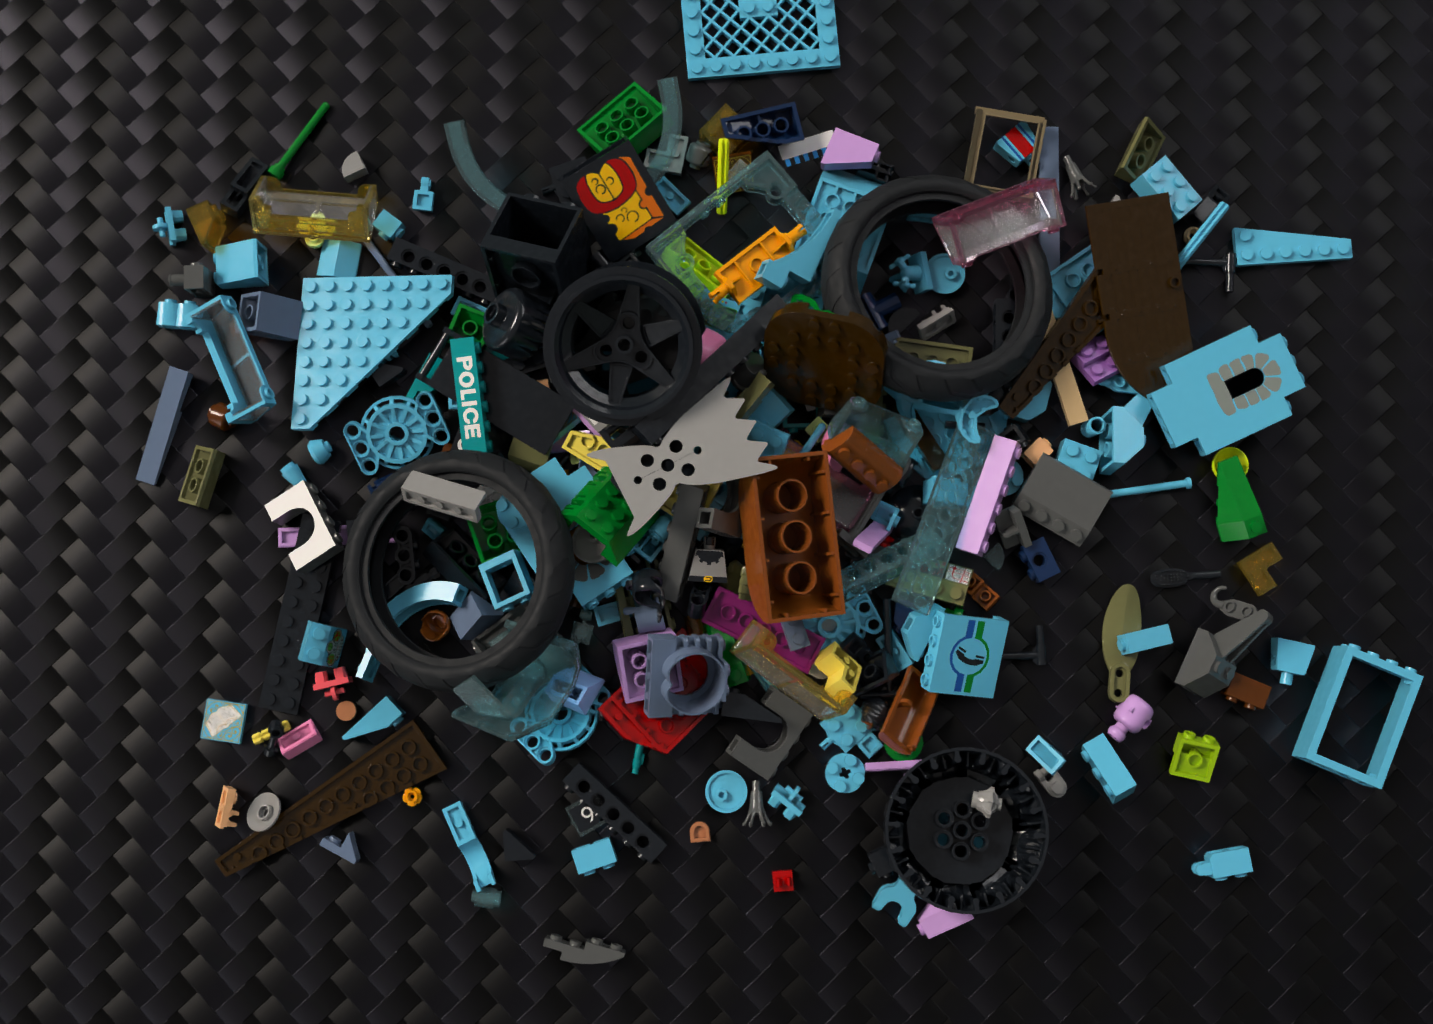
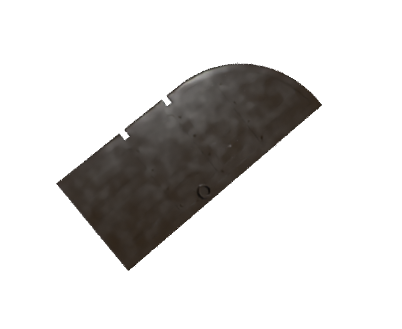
M1169 192L1085 206L1094 269H1101L1102 274L1096 276L1102 316L1108 314L1109 320L1103 321L1107 346L1111 358L1122 377L1135 391L1146 399L1147 394L1167 385L1159 367L1193 352Z

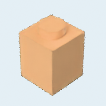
M1039 437L1021 454V457L1033 468L1043 452L1050 455L1054 450L1047 439Z

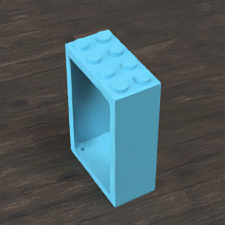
M1349 643V645L1333 646L1291 756L1363 786L1382 789L1424 676L1417 674V670L1413 668L1399 667V663L1394 660H1382L1377 653L1371 651L1363 652L1361 647ZM1352 658L1401 678L1366 774L1316 754Z

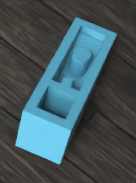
M390 695L385 696L342 738L348 740L391 727L392 725L396 727L404 720L402 716L406 712Z

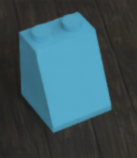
M257 238L215 247V253H213V262L216 265L214 282L220 288L234 289L269 286L267 248Z

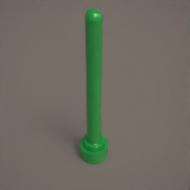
M328 102L322 103L278 164L275 163L267 170L270 175L279 181L285 175L284 168L329 109L330 105Z

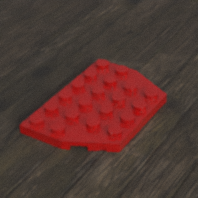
M683 627L676 633V636L680 634L689 635ZM691 655L680 660L684 691L675 692V694L686 695L698 690L707 677L708 670L705 658L702 655ZM621 686L597 708L600 714L624 739L663 754H668L706 716L702 714L694 716L672 714V717L648 718L643 712L644 700L626 704Z

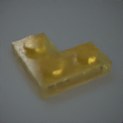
M1269 542L1237 562L1256 594L1261 596L1277 586L1267 568L1283 558L1274 544Z

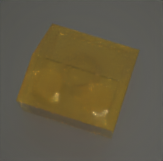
M205 200L185 210L201 245L213 254L215 253V247L220 245L227 228L224 223L226 217L216 204L212 205L208 200Z

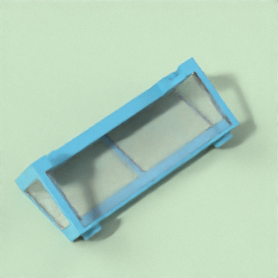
M219 295L183 316L187 325L193 324L198 329L195 331L197 335H203L231 404L227 405V409L231 410L225 414L228 424H252L277 404L274 392L268 384L238 313L237 304L232 296Z

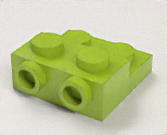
M1185 730L1184 733L1178 732L1173 747L1174 755L1169 773L1209 783L1220 750L1218 741L1210 735L1198 737L1194 732Z

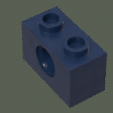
M1044 537L1032 541L1033 545L1027 548L1024 546L1019 547L1020 552H1018V555L1023 563L1026 562L1029 569L1027 570L1028 576L1035 583H1039L1061 572ZM1036 555L1042 559L1040 566L1034 564L1033 559Z

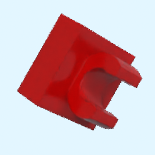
M792 869L772 871L774 892L794 891Z

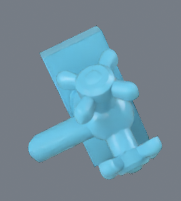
M920 251L911 256L906 254L904 257L897 258L893 264L889 265L890 270L896 266L900 269V273L891 276L889 282L893 286H899L904 293L909 288L914 289L915 295H920L933 289L926 251ZM906 259H908L909 266L904 262Z

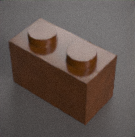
M1235 672L1229 686L1222 689L1220 694L1225 695V699L1237 704L1239 701L1244 703L1245 708L1256 711V709H1264L1272 687Z

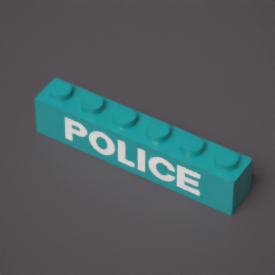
M475 337L450 339L462 450L491 453L493 452L492 440H489L488 432H491V425L486 417L489 407L487 400H484L486 383L482 381L481 374L484 373V365L479 357V353H482L481 343Z

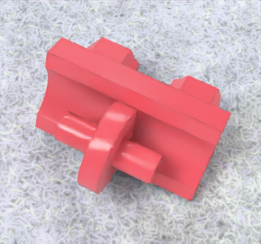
M345 666L334 668L335 679L330 681L327 671L315 673L316 684L313 685V690L330 688L329 691L324 692L325 697L332 696L334 701L339 700V694L345 693V688H338L337 686L353 682L352 676H348Z

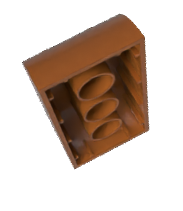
M827 450L760 456L758 462L772 464L778 468L766 473L740 478L738 488L747 582L751 600L757 614L767 624L846 614Z

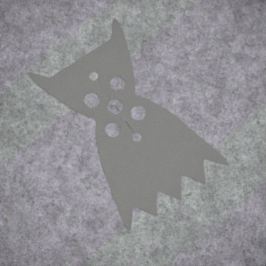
M730 377L718 384L684 413L667 432L660 446H624L601 449L587 454L588 457L606 461L634 516L627 536L637 532L649 521L670 497L675 486L679 483L686 485L716 484L766 473L778 468L772 464L758 462L768 443L747 440L749 433L756 424V420L736 418V414L745 399L724 397L731 380ZM674 440H679L683 445L682 450L678 453L672 452L669 448L670 443ZM698 446L701 448L702 451L700 454L694 453L695 447ZM645 454H650L654 458V463L650 467H645L641 464V458ZM671 459L674 462L673 470L669 472L664 471L661 467L662 461ZM689 463L694 466L695 471L691 476L683 475L681 469L684 464ZM636 476L642 478V482L640 484H636L634 482V478ZM656 478H663L666 481V487L661 491L653 487V482Z

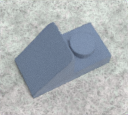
M353 831L348 833L343 844L340 843L342 840L334 835L323 837L319 844L353 864L360 860Z

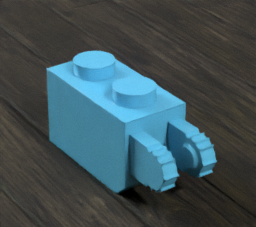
M1240 845L1207 851L1204 855V861L1193 863L1191 870L1199 876L1208 875L1214 878L1215 881L1227 880V876L1231 875L1245 877L1248 872H1253L1249 848Z

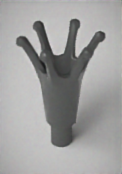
M1070 155L1064 156L1063 161L1071 182L1070 197H1074L1075 192L1074 200H1078L1077 189L1081 190V188L1086 196H1089L1090 194L1086 190L1084 183H1087L1094 189L1097 186L1093 185V182H1089L1083 176Z
M752 781L749 811L742 826H746L750 815V828L753 826L755 815H759L762 827L766 826L764 818L769 826L772 825L764 809L760 781Z

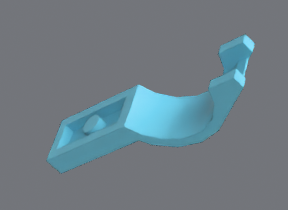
M462 801L442 809L455 842L470 867L473 884L477 893L481 892V888L489 884H497L488 856L476 836Z

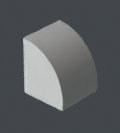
M357 151L347 156L342 165V174L347 183L369 174Z

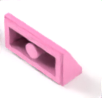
M310 719L278 738L277 742L282 755L290 760L323 739L313 720Z

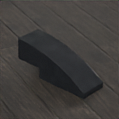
M251 157L230 183L231 189L220 201L221 210L239 219L257 193L269 169V165Z

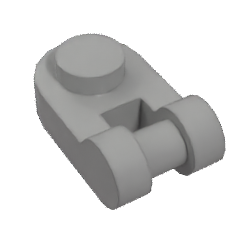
M1044 767L1033 772L1050 796L1056 798L1064 796L1067 791V785L1058 772L1048 781L1045 779V776L1049 772Z

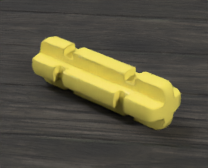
M288 720L282 721L284 732L289 731L291 726ZM268 728L262 730L261 733L258 732L252 735L255 745L270 738Z

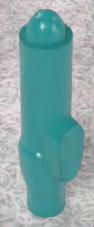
M636 744L632 762L633 774H638L639 768L643 765L644 746Z

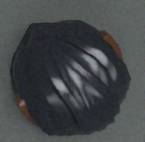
M880 697L867 698L863 701L861 721L867 725L868 730L873 732L881 730L890 709L888 703Z

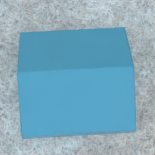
M341 238L324 240L317 276L356 277L362 244Z

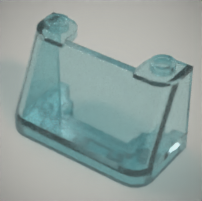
M860 396L851 397L828 425V438L830 439L851 426L856 427L902 468L923 436V428L917 419H910L877 406Z

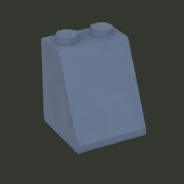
M263 291L241 294L239 315L248 335L294 341L298 340L303 302ZM237 324L236 333L242 334Z

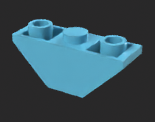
M1049 381L1040 393L1034 396L1032 401L1012 420L1026 423L1046 411L1052 382ZM1000 410L998 411L1000 415H1005Z
M937 603L910 612L901 628L907 654L916 662L925 654V647L932 633V620L936 614V609L946 610Z

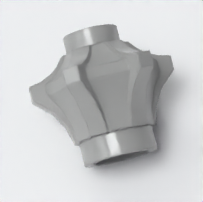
M991 786L987 790L979 792L973 791L972 808L982 812L986 818H990L996 810L1001 811L1002 798H998L995 787Z

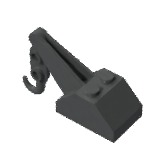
M1227 586L1216 587L1211 592L1210 601L1213 606L1219 608L1225 615L1240 621L1214 635L1207 630L1198 628L1175 679L1176 684L1202 698H1206L1229 686L1237 668L1234 661L1273 621L1271 613L1264 609L1258 611L1252 604L1235 599L1218 600V592L1226 590Z

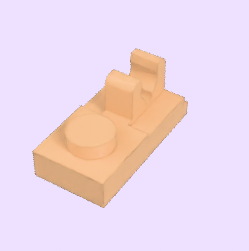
M223 785L215 826L219 829H224L227 826H237L236 822L229 820V817L233 815L239 816L237 810H231L233 804H236L238 797L236 789L232 786Z

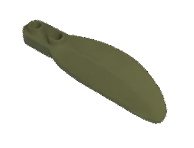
M1131 584L1122 585L1114 593L1107 607L1102 626V650L1109 670L1108 697L1114 703H1122L1129 697L1130 671L1139 653L1122 655L1117 647L1118 635L1141 630L1140 600L1136 588ZM1117 670L1121 671V677L1116 675ZM1115 690L1120 691L1119 697L1115 695Z

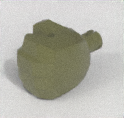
M733 560L726 567L727 583H719V585L738 594L741 600L752 601L748 588L746 566L742 565L738 560Z

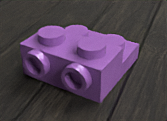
M1103 334L1098 337L1095 336L1079 353H1076L1070 359L1072 364L1093 387L1120 373L1111 358L1106 337Z

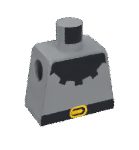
M704 536L703 548H694L688 573L689 581L727 583L724 550L715 548L716 537Z

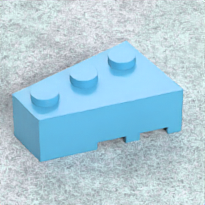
M1103 733L1082 745L1081 755L1083 759L1091 765L1094 776L1100 781L1112 804L1134 793L1137 785Z

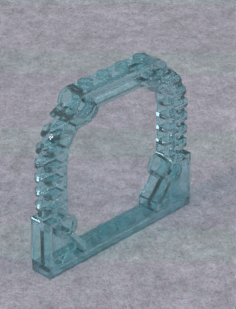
M767 150L646 245V253L657 266L671 272L689 288L701 308L704 319L709 324L721 331L734 334L762 307H756L746 315L729 311L719 302L717 304L713 303L712 300L714 298L710 299L708 296L710 291L694 273L695 259L685 251L686 233L684 231L699 219L704 220L707 218L713 208L721 207L726 202V198L740 187L745 192L765 195V199L770 205L777 206L781 204L798 224L803 225L802 228L806 229L809 237L820 225L823 217L797 189L798 185ZM776 190L780 192V195L773 196L771 191ZM823 260L815 270L817 273L822 271ZM688 262L690 266L684 269L680 267V264ZM817 273L813 281L797 285L782 297L786 304L791 303L792 295L803 294L810 298H813L816 294L820 296L822 294L821 279L817 277Z

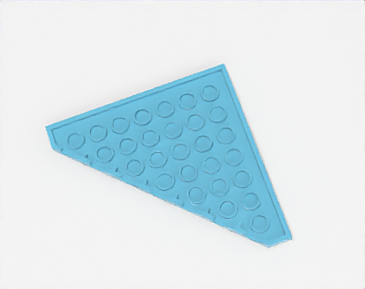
M453 275L303 278L301 297L303 306L297 346L291 429L294 431H313L318 426L317 423L338 407L337 404L356 390L359 387L358 384L363 379L368 378L379 368L378 365L385 358L388 359L405 339L408 340L425 320L428 321L446 300L449 301L453 297L455 277Z

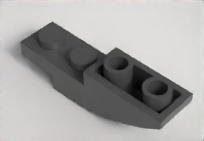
M551 933L550 936L547 935L543 943L544 947L561 951L560 960L579 964H598L623 958L626 952L625 949H622V945L617 943L608 945L603 943L602 939L596 937L587 939L585 946L581 945L582 942L570 939V941L562 939L561 935Z

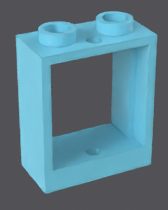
M512 549L478 565L495 610L505 613L513 610L514 606L519 603L525 604L527 601L530 602L534 585L521 551ZM514 563L524 591L501 601L491 573Z

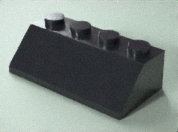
M455 524L432 540L422 555L448 582L458 583L469 589L467 595L472 591L488 602L490 596L478 567L481 561L475 544ZM500 569L491 573L498 592L509 580Z

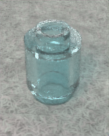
M489 887L481 888L482 891L479 893L476 890L472 891L471 902H474L475 907L499 908L502 891Z

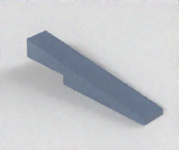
M172 366L169 367L136 480L156 486L182 415L180 410L193 374Z

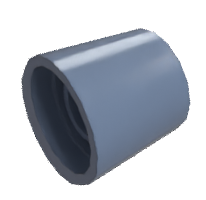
M654 597V601L660 604L658 597ZM642 605L639 607H625L623 609L624 615L634 613L639 634L666 630L663 616L661 622H657L656 608Z

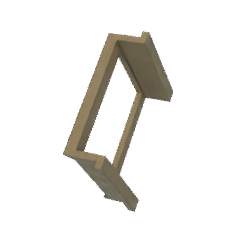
M976 106L974 112L976 117L964 180L974 183L986 116L1036 124L1037 130L1025 192L978 185L988 189L1002 199L1029 203V199H1032L1047 120H1045V117Z

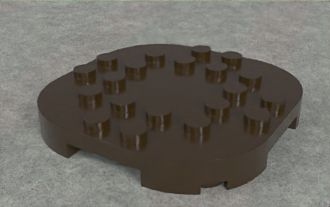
M807 302L785 304L784 308L777 309L772 314L764 334V370L767 372L766 378L775 385L773 388L780 395L796 403L842 413H860L872 408L878 402L884 387V370L888 343L882 331L879 332L873 326V321L852 311L849 312L848 316L809 309L810 303Z

